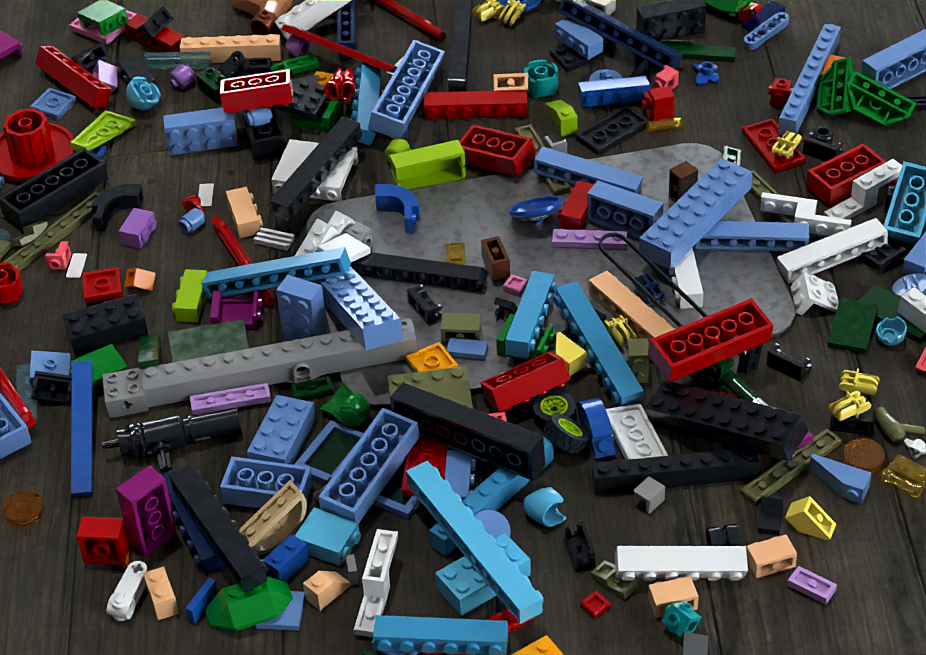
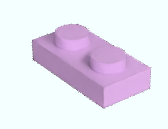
M800 566L793 572L787 586L824 604H827L837 589V584Z

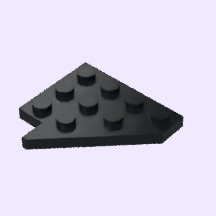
M319 75L293 79V102L288 105H273L270 108L315 120L328 98L324 93V85L317 84L319 82Z

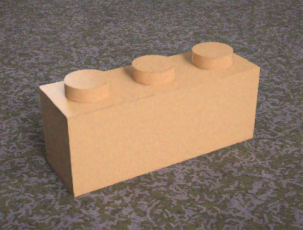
M247 187L226 191L228 207L239 238L257 235L260 232V226H263L261 216L258 215L257 205L253 204V194L248 192Z

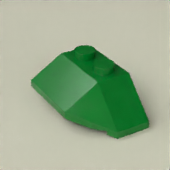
M851 57L834 60L831 67L819 81L817 109L829 116L852 111L846 86L854 72Z
M857 71L853 72L846 85L852 110L882 126L909 118L917 104Z
M267 577L266 582L245 592L239 584L222 588L205 608V612L211 628L218 627L224 630L238 631L278 618L287 608L293 597L287 582Z

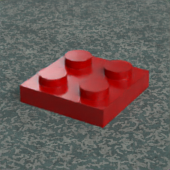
M119 267L82 273L85 303L123 297Z

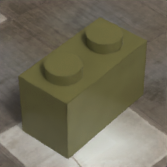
M443 313L440 329L441 343H449L450 338L480 341L482 329L481 314Z
M648 338L628 339L627 364L639 383H648Z

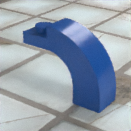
M375 184L376 210L393 209L401 212L404 215L405 232H413V225L416 224V220H420L419 203L416 196L408 189L398 185Z
M599 398L577 402L580 422H585L594 458L615 455L611 435L613 432L602 401Z

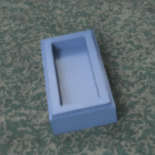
M450 338L447 352L451 357L485 360L488 341Z

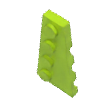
M105 110L70 142L71 148L78 151L86 148L90 151L134 127L136 120Z

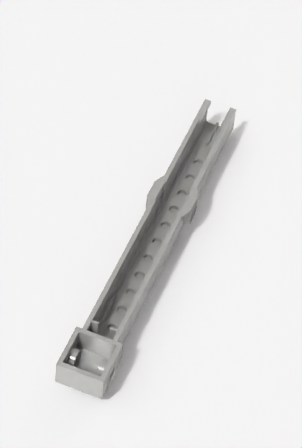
M412 319L400 320L403 340L365 350L349 330L144 369L135 368L103 374L105 404L109 418L149 411V407L190 400V396L267 382L268 385L282 382L296 384L316 379L325 374L405 360V356L417 351ZM300 367H306L304 371H297Z

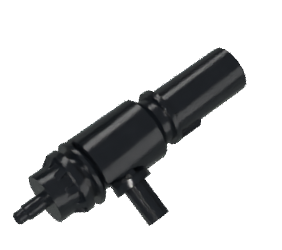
M230 409L192 417L189 414L187 418L175 415L142 421V424L137 422L136 427L132 423L124 429L117 430L118 439L102 443V449L120 447L121 456L129 454L138 457L139 452H142L143 456L147 453L153 454L158 459L160 471L168 472L169 469H172L169 456L172 450L184 448L190 442L193 445L196 442L241 433L237 409Z

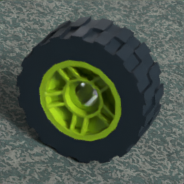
M551 390L542 396L535 397L532 404L533 421L537 424L538 428L543 430L551 415L555 413L565 415L576 421V401H574V398L569 393L561 390Z
M552 414L543 428L545 436L552 443L569 453H581L590 438L588 432L579 423L561 414Z

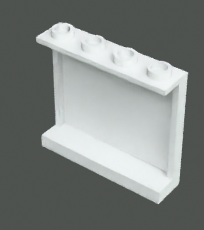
M289 140L271 179L273 193L280 189L319 143ZM356 147L348 151L343 160L337 164L334 171L326 177L325 181L319 185L316 192L309 198L331 201L342 200L341 190L352 165H357L358 163Z

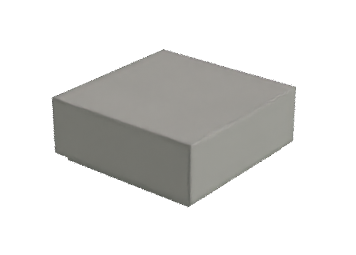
M354 554L347 555L346 563L349 581L351 585H357L359 582Z

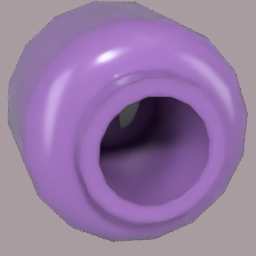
M295 35L287 39L286 51L289 54L300 57L309 53L310 43L308 40Z
M179 65L170 73V82L175 88L186 89L194 82L195 72L189 65Z

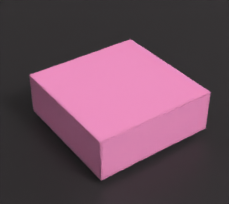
M511 274L503 285V291L520 296L525 290L528 280Z

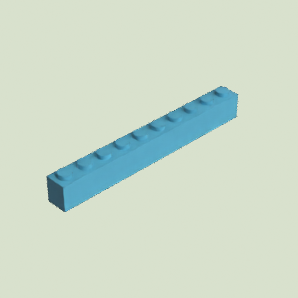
M427 460L407 470L406 477L409 488L516 620L522 624L543 613L542 603L544 599L542 594L538 590L535 591L529 578L521 574L517 564L511 562L504 548H500L496 544L494 536L486 532L483 523L473 516L470 507H466L462 503L459 494L452 491L449 482L443 480L438 469L435 466L433 467Z

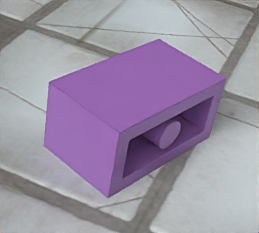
M134 208L119 229L121 245L141 249L144 243L148 241L152 231L156 229L157 221L155 220L154 212Z

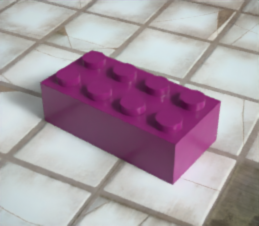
M151 466L138 472L131 479L116 488L129 544L142 556H147L177 534L166 479Z

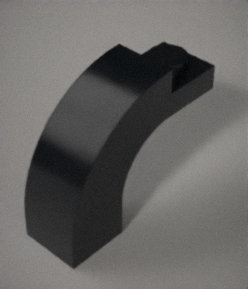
M118 185L99 194L91 205L93 212L92 221L96 225V230L104 232L109 217L118 210L140 209L144 199L142 185Z

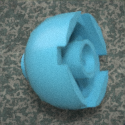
M138 76L134 77L126 88L127 101L133 108L138 110L152 109L161 97L160 91L153 82L149 84L145 81L146 78Z

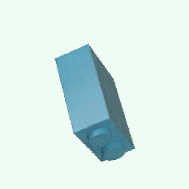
M313 508L295 536L307 543L308 555L341 566L347 555L351 554L353 546L359 543L361 533L359 532V523Z

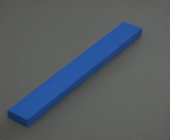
M92 360L72 362V497L93 495Z

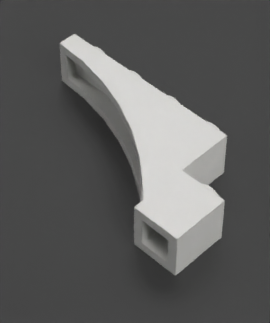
M338 211L334 212L328 224L317 218L295 256L318 252L319 245L343 235L348 225L352 226L356 222Z

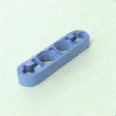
M778 12L744 37L743 47L747 50H755L788 26L789 15L784 12Z

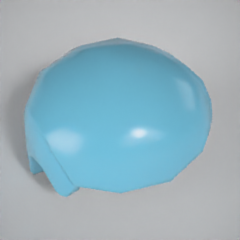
M898 316L893 319L886 317L877 325L875 333L881 343L894 346L904 340L907 326L905 321Z

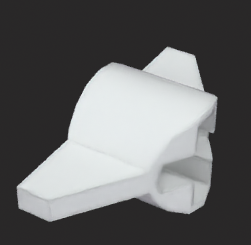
M907 438L904 440L912 458H918L921 454H926V444L922 440L915 439V441Z

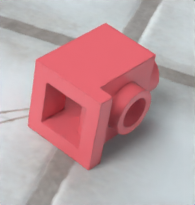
M667 65L663 66V70L655 75L653 87L669 86L672 90L678 86L679 71Z

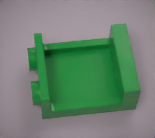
M99 0L77 12L81 27L87 28L93 24L99 27L102 36H106L129 23L126 9L108 0Z
M340 98L337 101L331 100L330 104L324 103L315 120L289 113L291 126L329 132L341 113Z
M510 314L496 339L497 354L505 355V339L515 315ZM549 324L546 331L540 330L539 339H535V350L530 352L529 358L505 356L529 361L549 352L550 345L554 344L556 339L554 326Z
M112 344L69 362L71 367L69 375L72 376V362L92 360L93 387L103 384V374L128 370V366Z

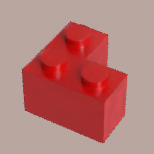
M669 86L649 89V92L643 93L641 107L643 111H646L647 119L651 121L653 127L674 123L675 96Z

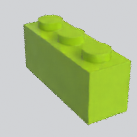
M185 269L183 277L180 278V289L176 291V302L172 304V313L175 314L176 322L199 323L206 298V293L201 283L208 273L207 270Z

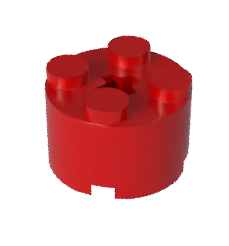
M2 262L0 263V304L16 303L20 300V296L23 293L19 269L13 267L11 263Z

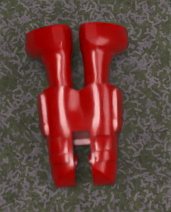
M337 68L330 81L324 85V93L329 99L337 101L340 90L343 101H347L354 96L356 87L354 85L353 69L346 68V71H342V68Z

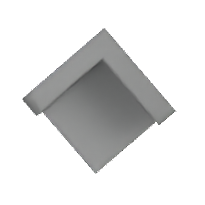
M548 136L544 137L545 147L568 154L566 140L552 143Z
M649 476L634 489V494L646 501L647 513L650 514L665 500V486Z

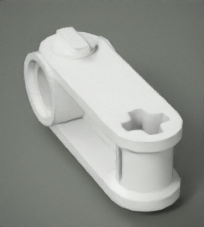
M134 561L130 563L117 588L111 595L107 605V614L112 615L115 620L124 621L131 618L146 588L143 573L147 572V566L144 562Z

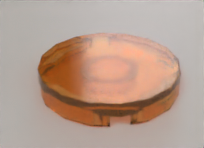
M858 438L850 441L845 446L843 459L846 465L872 473L881 468L885 460V453L881 445L874 440Z
M31 490L18 491V494L10 495L4 501L2 507L4 517L10 524L16 526L34 523L44 513L43 499L37 492Z

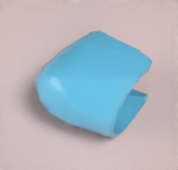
M551 487L539 489L524 499L526 514L544 526L554 527L566 519V516L562 515L557 509L558 503H562L563 498Z

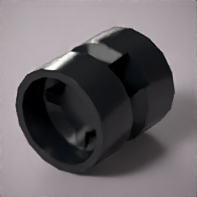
M724 525L723 529L719 526L706 528L707 546H742L738 525Z

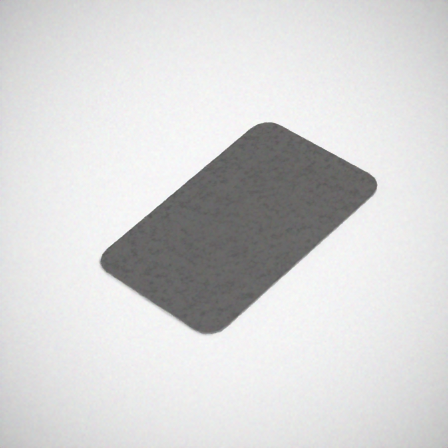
M686 143L587 160L643 176L642 190L639 195L662 202L664 215L675 204L669 198L670 169L688 161L698 169L699 180L722 158V154L707 145ZM534 168L523 170L518 177L503 173L408 189L416 196L419 203L420 220H416V224L413 225V232H405V220L401 212L393 209L376 210L375 195L341 200L323 205L314 211L307 221L308 235L317 218L328 224L334 212L338 211L350 217L354 222H359L371 229L373 246L370 247V252L477 266L486 269L487 272V267L482 258L481 240L499 236L510 259V275L512 274L529 281L532 271L555 274L554 282H557V287L577 281L592 307L605 314L606 319L604 321L608 322L611 321V318H617L589 294L590 279L608 271L624 286H627L632 293L641 298V294L633 286L632 282L600 249L552 247L553 229H561L560 221L557 220L558 212L560 209H563L564 201L566 198H569L570 192L557 195L562 197L563 203L561 207L551 216L544 218V221L541 223L523 221L509 214V208L517 203L538 197L553 196L542 176L534 173ZM569 184L570 190L572 187H575V185ZM744 196L719 220L755 222ZM586 221L582 229L615 231L590 221ZM627 235V238L639 249V239ZM628 244L626 249H605L633 278H638L640 275L648 273L654 282L659 281V286L665 293V299L659 298L658 302L683 326L704 318L695 308L680 309L678 301L675 302L674 299L675 289H672V286ZM696 244L692 247L703 289V307L700 308L708 316L752 298L774 325L771 337L779 336L792 325L795 318L794 303L769 251L696 249ZM653 262L669 279H671L672 276H669L668 268ZM489 272L484 288L480 292L424 285L425 289L418 292L426 291L436 305L441 304L443 306L441 310L445 313L481 314L482 329L480 341H488L485 360L452 357L459 367L466 366L470 392L482 390L480 382L527 362L526 360L497 354L496 339L506 320L504 319L505 312L500 313L499 318L495 316L497 308L494 305L495 298L498 297L512 301L518 307L524 291L520 296L503 291V285L509 277L492 281ZM360 276L395 312L400 320L412 319L417 351L435 343H441L440 329L442 318L427 325L408 303L407 289L422 284ZM553 293L552 304H548V315L544 316L543 328L540 327V330L546 331L549 324L553 325L554 333H556L557 337V333L565 330L570 324L568 320H564L560 307L555 305L554 296H556V293ZM652 301L647 305L660 317L664 318L673 328H679ZM324 303L330 333L348 330ZM612 338L627 363L628 345L620 347L616 340ZM556 342L549 347V351L556 354ZM441 343L447 350L448 343ZM587 356L586 366L576 373L595 370L594 364L588 360ZM405 359L340 371L342 383L345 382L351 390L363 395L371 407L380 408L391 406L387 376L414 373V371Z

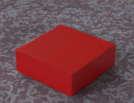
M595 591L580 602V607L595 620L611 608V603Z

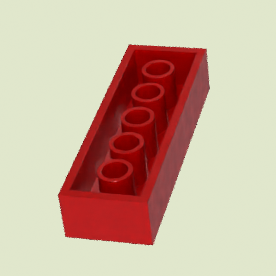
M751 298L650 339L648 355L670 383L770 341L774 325Z

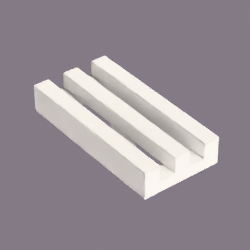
M261 227L257 237L254 238V244L288 251L295 237L294 234Z

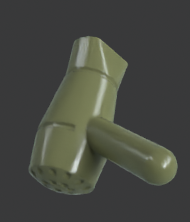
M878 407L873 417L884 434L893 442L900 441L905 436V432L924 434L926 431L923 426L899 423L884 407Z

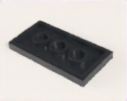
M626 105L576 133L575 139L599 156L649 127L650 121Z

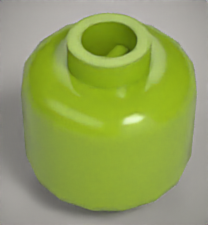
M394 139L386 148L385 156L388 162L391 163L390 155L410 151L411 149L407 141Z

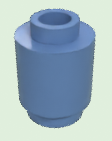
M263 107L245 113L246 122L249 127L270 123L272 118L271 110Z
M193 208L180 218L178 222L179 228L184 233L193 232L205 222V214L202 210Z

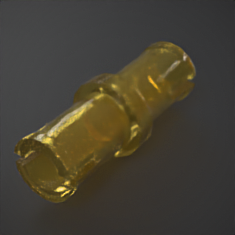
M665 117L661 118V120L647 121L646 129L648 132L659 130L664 132L672 128H682L680 124H683L681 117L670 119Z

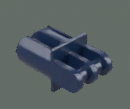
M648 273L640 275L638 278L635 277L657 301L659 298L665 299V293L659 286V281L654 282ZM632 283L641 294V300L645 301L647 305L650 304L651 300Z

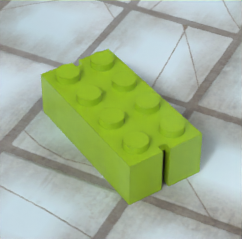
M459 140L390 155L393 185L413 189L466 180L465 152Z

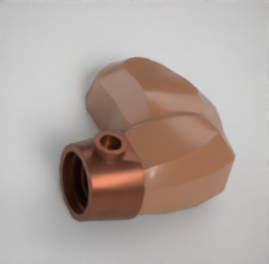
M231 0L234 7L254 16L250 22V29L254 35L275 33L279 30L275 21L293 8V0Z

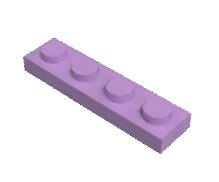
M553 229L552 247L599 249V240L604 234L616 232L627 237V232ZM609 237L602 242L604 249H626L627 246L625 241L617 237Z
M267 382L190 396L193 415L271 402Z

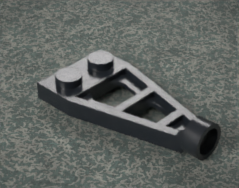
M601 36L603 38V52L617 44ZM566 44L550 49L551 57L566 72L579 68L598 56L596 55L589 60L583 56L577 58L571 52L573 49Z

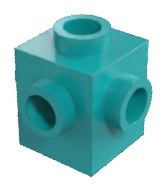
M682 601L669 604L664 611L665 615L661 621L670 632L682 637L684 631L693 633L702 617L693 610L689 603Z

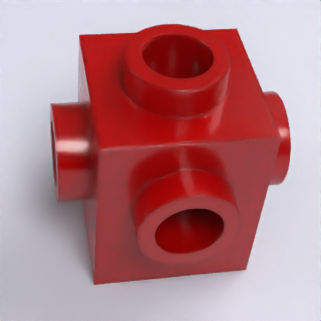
M774 79L773 85H769L768 95H771L770 105L785 107L793 90L791 88L792 81Z

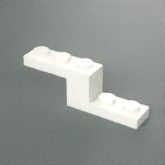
M891 159L853 180L851 197L825 211L824 216L850 220L875 206L878 188L898 178L902 165L896 160Z
M762 192L760 211L795 216L794 223L809 224V233L831 236L851 227V220L816 215L817 200Z
M380 529L376 531L362 577L364 597L354 627V635L373 637L376 615L383 614L390 590L389 568L397 544L398 532Z

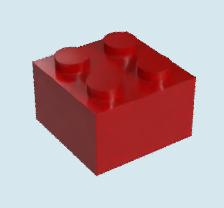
M82 517L76 537L83 563L125 565L130 544L124 519Z

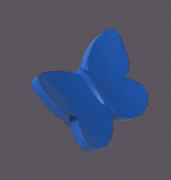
M711 62L692 65L699 72L696 77V86H703L708 84V82L713 84L719 82V75L715 73L717 65Z

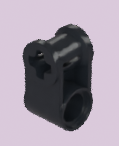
M235 51L219 67L218 71H221L228 79L241 77L249 69L250 61L244 58L242 52Z

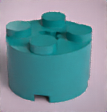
M535 60L530 62L527 68H524V73H528L527 93L530 94V97L537 99L549 95L553 96L557 93L558 67L556 64H549L547 60Z

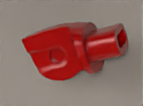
M197 195L189 196L182 201L186 211L189 212L193 208H197L205 213L201 207V199Z

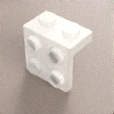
M803 272L792 283L791 292L797 314L803 315L813 304L833 312L837 311L839 302L835 286L831 282H826L814 275Z

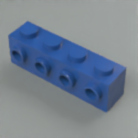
M646 76L578 82L580 103L582 107L587 108L595 105L609 106L615 103L641 102L643 100V93L649 92L650 89Z

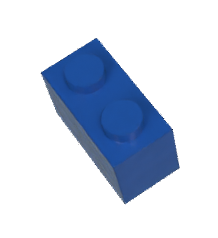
M290 534L263 559L268 568L266 576L286 582L309 561L307 543Z

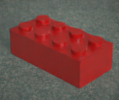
M290 69L221 80L220 97L224 113H236L239 110L251 111L259 107L270 108L273 105H288L292 103L293 85Z
M472 125L459 141L465 152V164L516 177L522 173L536 155L532 138Z
M861 144L808 170L806 187L828 206H831L851 196L853 180L886 163V161L865 144Z
M549 351L480 382L487 404L499 412H506L518 403H527L531 397L546 394L551 388L564 386L565 382L571 379L564 359Z

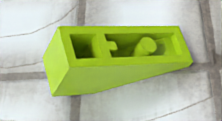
M562 100L545 103V107L561 137L578 133V117L572 106Z

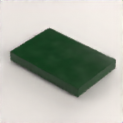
M840 298L827 346L866 353L877 316L878 305Z

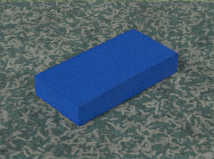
M208 578L185 608L189 623L195 625L205 612V608L218 594L215 580Z

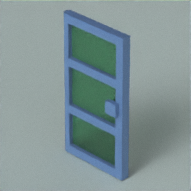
M331 420L294 465L311 467L312 479L326 485L329 477L334 476L364 433ZM405 457L373 505L409 519L421 501L416 495H402Z

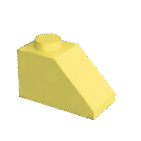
M558 332L556 355L564 359L569 376H572L586 366L587 352L561 332Z
M810 496L792 502L785 516L787 521L798 532L825 540L831 539L836 523Z

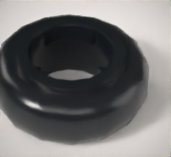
M824 126L817 127L812 131L814 133L812 138L824 143L830 142L834 136L833 131Z

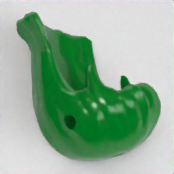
M343 382L338 391L335 392V395L320 410L332 414L345 426L357 427L369 416L370 404L363 395L351 390Z

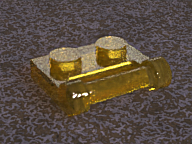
M898 454L891 464L882 471L880 480L888 481L910 492L911 496L918 498L926 488V467Z

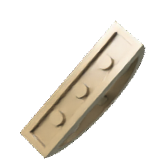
M289 480L240 528L239 532L246 535L249 546L255 547L258 556L273 551L290 534L294 535L298 530L307 509L304 494Z

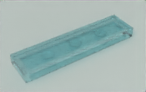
M210 52L144 53L147 70L175 69L179 65H189L192 69H208L212 67Z
M30 363L17 365L16 391L32 413L36 423H38L37 400L31 399L33 383L29 382Z

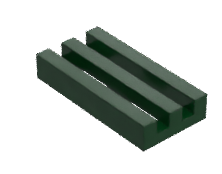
M329 376L291 384L295 399L306 401L334 394Z

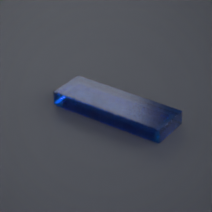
M770 1L761 8V11L755 17L743 22L742 28L750 32L776 13L784 12L785 6Z

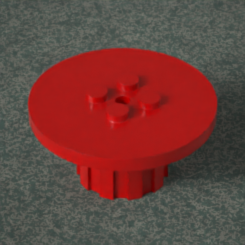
M33 108L14 111L15 113L5 118V123H3L4 132L0 134V176L13 182L24 183L75 153V149H72L70 144L74 140L72 134L60 125L49 123L45 113L42 111H37Z

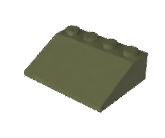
M466 366L387 376L389 396L404 382L473 409Z

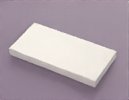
M640 403L606 409L613 436L625 460L668 456Z

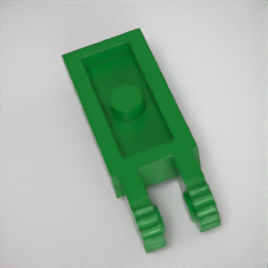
M312 53L274 64L270 70L275 72L290 69V74L295 75L319 68V63Z

